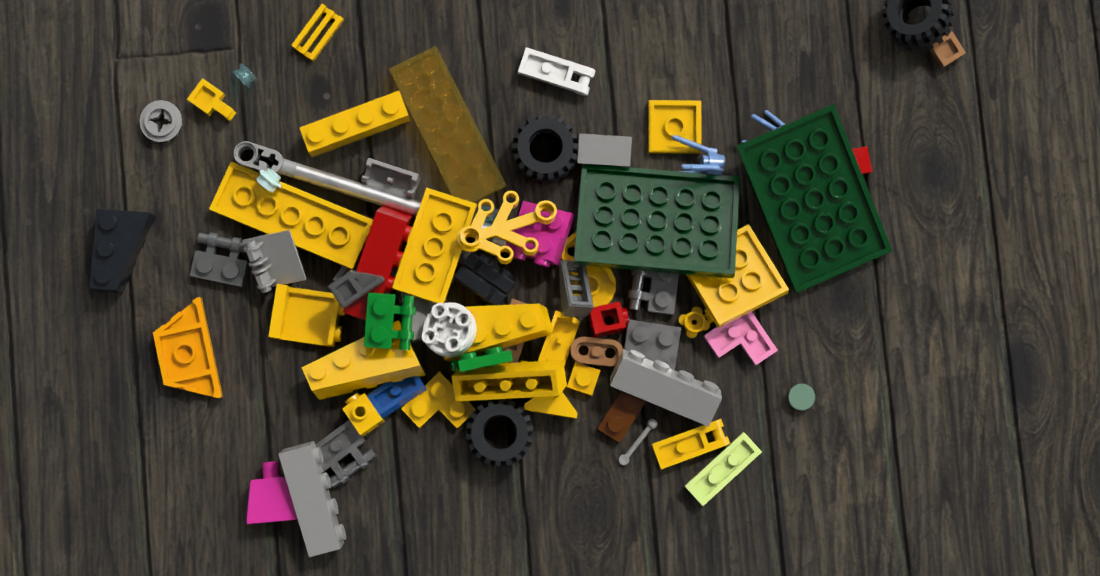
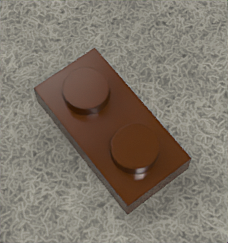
M620 391L597 429L620 443L646 400Z

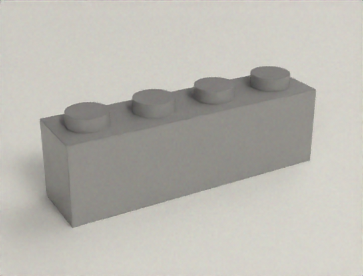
M623 349L610 376V386L708 427L722 400L721 390L713 382L696 380L692 374L683 370L679 372L672 370L669 365L659 360H655V362L648 360L642 353L636 350H630L629 352Z
M311 441L283 449L278 455L308 556L312 557L341 549L344 540H346V532L343 524L338 523L336 516L339 513L338 505L335 498L331 499L330 496L331 482L328 473H324L322 469L323 454L320 447H316L315 442Z

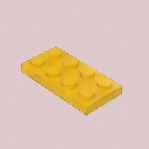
M426 187L392 290L435 304L445 303L462 253V249L457 243V235L463 227L471 226L477 204Z

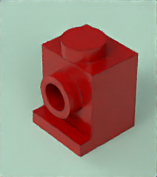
M620 301L596 306L588 315L593 338L623 332L626 329V324H629L627 309H622ZM610 317L614 323L606 325L604 319Z

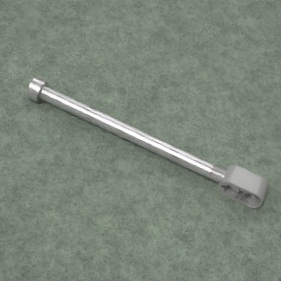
M244 141L239 143L234 149L235 160L241 166L260 173V170L266 171L268 168L270 169L266 162L261 161V156L267 161H273L275 158L278 165H273L271 170L279 176L285 175L376 205L386 206L414 217L417 216L421 205L420 201L284 159L278 151L255 143ZM251 149L254 151V156L250 161H242L241 155L245 150ZM484 222L482 229L492 226V224ZM497 237L487 239L500 247L506 245V241Z

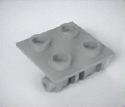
M290 230L242 240L245 247L244 252H247L250 261L249 266L253 269L251 272L255 275L258 284L257 289H260L262 293L272 290L271 287L277 286V284L284 285L307 279Z

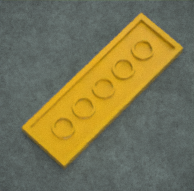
M232 161L230 162L209 210L265 234L290 230L296 247L355 271L373 222L372 219L283 182H280L281 188L277 187L274 192H270L257 182L256 179L260 173Z

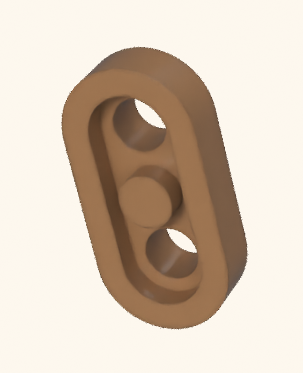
M579 337L573 341L570 353L572 358L578 363L612 367L616 365L623 348L615 340ZM580 346L588 348L589 352L587 355L579 354L578 349ZM613 349L615 356L607 358L605 350Z

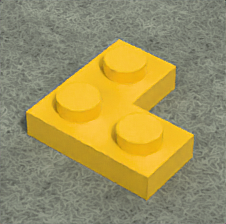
M440 372L425 385L426 391L407 402L401 408L419 428L440 410L458 429L471 416L472 412L476 410L468 401H455L453 385Z

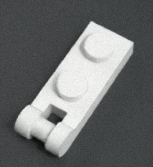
M527 47L518 70L520 75L573 91L582 96H588L590 90L588 85L596 72L590 67ZM573 73L580 75L578 83L571 81Z

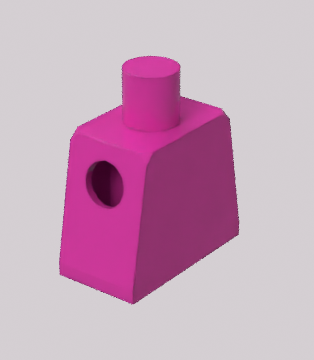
M278 461L262 463L263 479L250 481L247 524L296 520L297 515L286 478L279 477Z

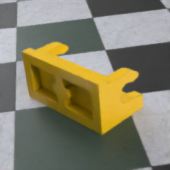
M555 311L551 322L553 334L546 336L538 361L563 360L565 366L580 323L577 318L564 317L561 312Z

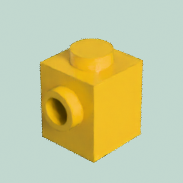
M359 393L351 396L345 401L347 406L342 408L361 436H365L385 422L365 393L361 396Z

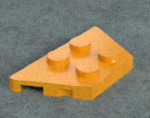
M198 297L184 310L175 314L168 323L153 332L163 384L207 396L223 398L203 301L201 297Z

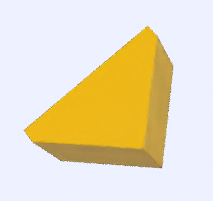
M563 392L559 396L534 397L524 404L525 411L573 419L577 418V411Z

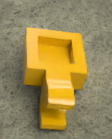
M203 78L187 98L190 103L209 116L215 110L231 121L237 114L234 109L222 102L225 94Z

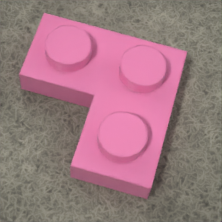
M752 312L720 328L716 327L703 336L717 358L740 344L754 366L778 351Z

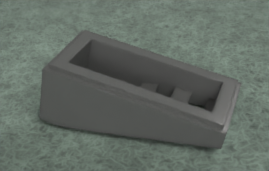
M560 260L559 278L562 314L564 317H587L594 308L586 266L574 265V261ZM568 272H576L578 275H569ZM570 283H579V285H571Z

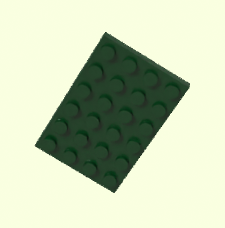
M834 104L735 146L795 293L892 252L891 245Z
M582 164L574 265L734 278L740 177Z

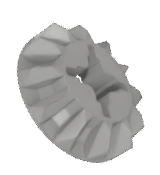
M154 101L148 104L140 115L141 130L147 138L155 142H169L178 135L181 126H183L182 114L174 104L168 101ZM164 114V118L171 124H165L159 130V125L151 120L160 119L161 115Z

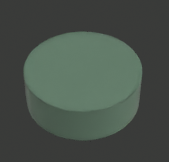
M797 384L791 387L787 399L792 408L806 410L814 404L815 393L809 385Z

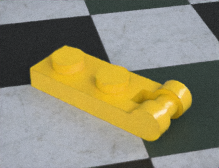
M722 419L711 422L709 427L702 425L651 444L660 469L729 445L728 436L725 437L722 430L724 426ZM712 431L715 441L708 443L705 433Z

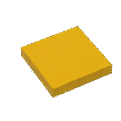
M649 100L648 154H701L700 150L672 139L673 135H677L701 145V101Z

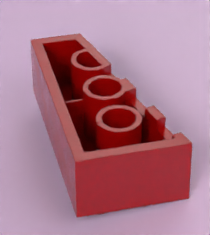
M382 206L376 211L356 270L385 278V281L371 289L370 293L386 294V292H391L395 277H392L394 268H399L404 252H401L403 243L408 241L412 227L410 223L412 215L386 206ZM368 292L346 306L342 313L366 320Z

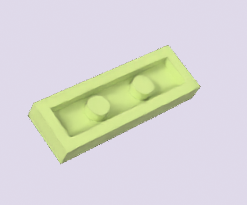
M743 432L684 487L704 506L762 451Z

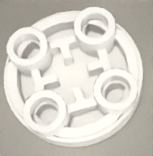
M437 303L432 307L431 312L424 321L422 340L433 352L440 356H458L467 351L475 340L477 332L475 318L468 309L460 304Z

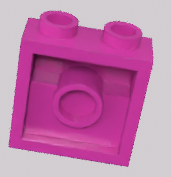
M523 201L519 216L534 212L537 204ZM557 209L556 218L550 224L537 222L512 231L526 238H535L538 241V251L532 256L524 254L521 247L507 241L505 246H509L513 250V258L525 261V258L528 257L535 259L534 263L540 266L549 267L550 264L559 266L574 215ZM542 212L541 216L544 218H548L550 214L548 212ZM531 243L525 245L529 250L535 248Z

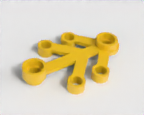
M507 191L503 195V204L492 226L482 229L486 217H490L494 212L493 202L489 199H483L478 204V212L471 226L463 227L458 232V246L466 252L483 250L497 256V260L501 264H509L513 259V250L509 246L500 247L487 240L497 237L521 247L524 254L532 256L538 251V241L535 238H526L512 231L537 222L541 224L552 223L556 218L557 208L551 201L544 200L537 204L534 212L507 220L511 210L516 208L519 202V196L515 191ZM513 197L516 201L509 203L506 198ZM483 205H488L491 209L489 211H483L481 207ZM548 212L550 216L544 218L541 216V213ZM467 237H473L475 239V242L468 243L465 239ZM531 243L535 248L529 250L525 245ZM502 252H508L510 254V257L503 258L500 254Z

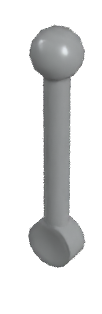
M655 419L647 421V427L626 454L619 457L620 464L627 465L629 463V457L650 430L657 427Z

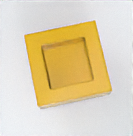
M575 362L567 388L592 396L601 370Z

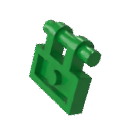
M368 292L364 347L391 349L392 338L400 339L399 350H410L411 340H414L412 319L413 315H416L414 296L403 295V306L395 305V294ZM394 314H402L401 330H393Z
M496 347L483 351V354L477 356L476 352L460 355V359L450 361L452 371L460 373L513 361L511 350L503 351L502 347Z

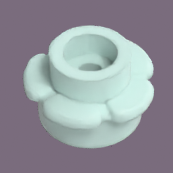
M269 168L266 171H259L260 175L256 180L265 189L274 192L277 187L281 188L282 185L278 182L281 177Z

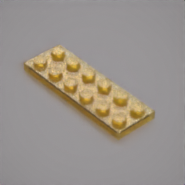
M434 46L389 68L451 195L475 203L505 188L506 184L437 47Z

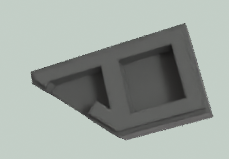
M350 270L328 285V288L341 307L345 308L385 281V278L379 275Z

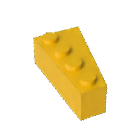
M541 304L465 307L475 318L477 332L470 348L460 355L476 352L477 356L483 354V351L496 347H502L503 349L553 334L547 308ZM460 355L455 357H444V360H457L460 359Z
M399 320L393 323V330H401ZM363 337L302 367L311 390L319 400L351 393L356 389L365 387L369 389L386 382L403 381L404 378L426 375L412 345L410 344V350H399L400 339L392 338L391 349L364 347Z

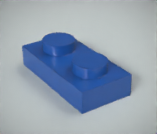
M418 376L404 378L403 381L386 382L369 393L367 397L379 415L385 418L427 389Z

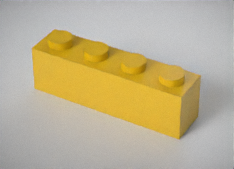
M396 91L302 126L300 131L311 157H315L409 122L410 118L400 91Z
M563 360L503 363L452 375L455 401L559 396L567 386Z

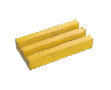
M321 4L291 46L314 62L344 19L335 14L331 9H328L324 4ZM325 13L326 16L324 17V19L321 21L319 26L310 36L305 45L301 47L300 45L303 43V41L309 35L311 30L314 28V26L320 20L322 15ZM334 19V23L312 53L308 52L329 21Z

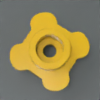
M693 307L690 313L682 314L679 317V323L687 330L686 335L689 338H695L697 333L702 330H708L710 327V322L705 319L700 307ZM692 320H696L697 324L693 325Z

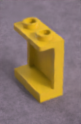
M277 284L268 337L335 348L336 342L341 341L342 326L338 325L340 315H345V313H342L344 308L341 307L332 293Z

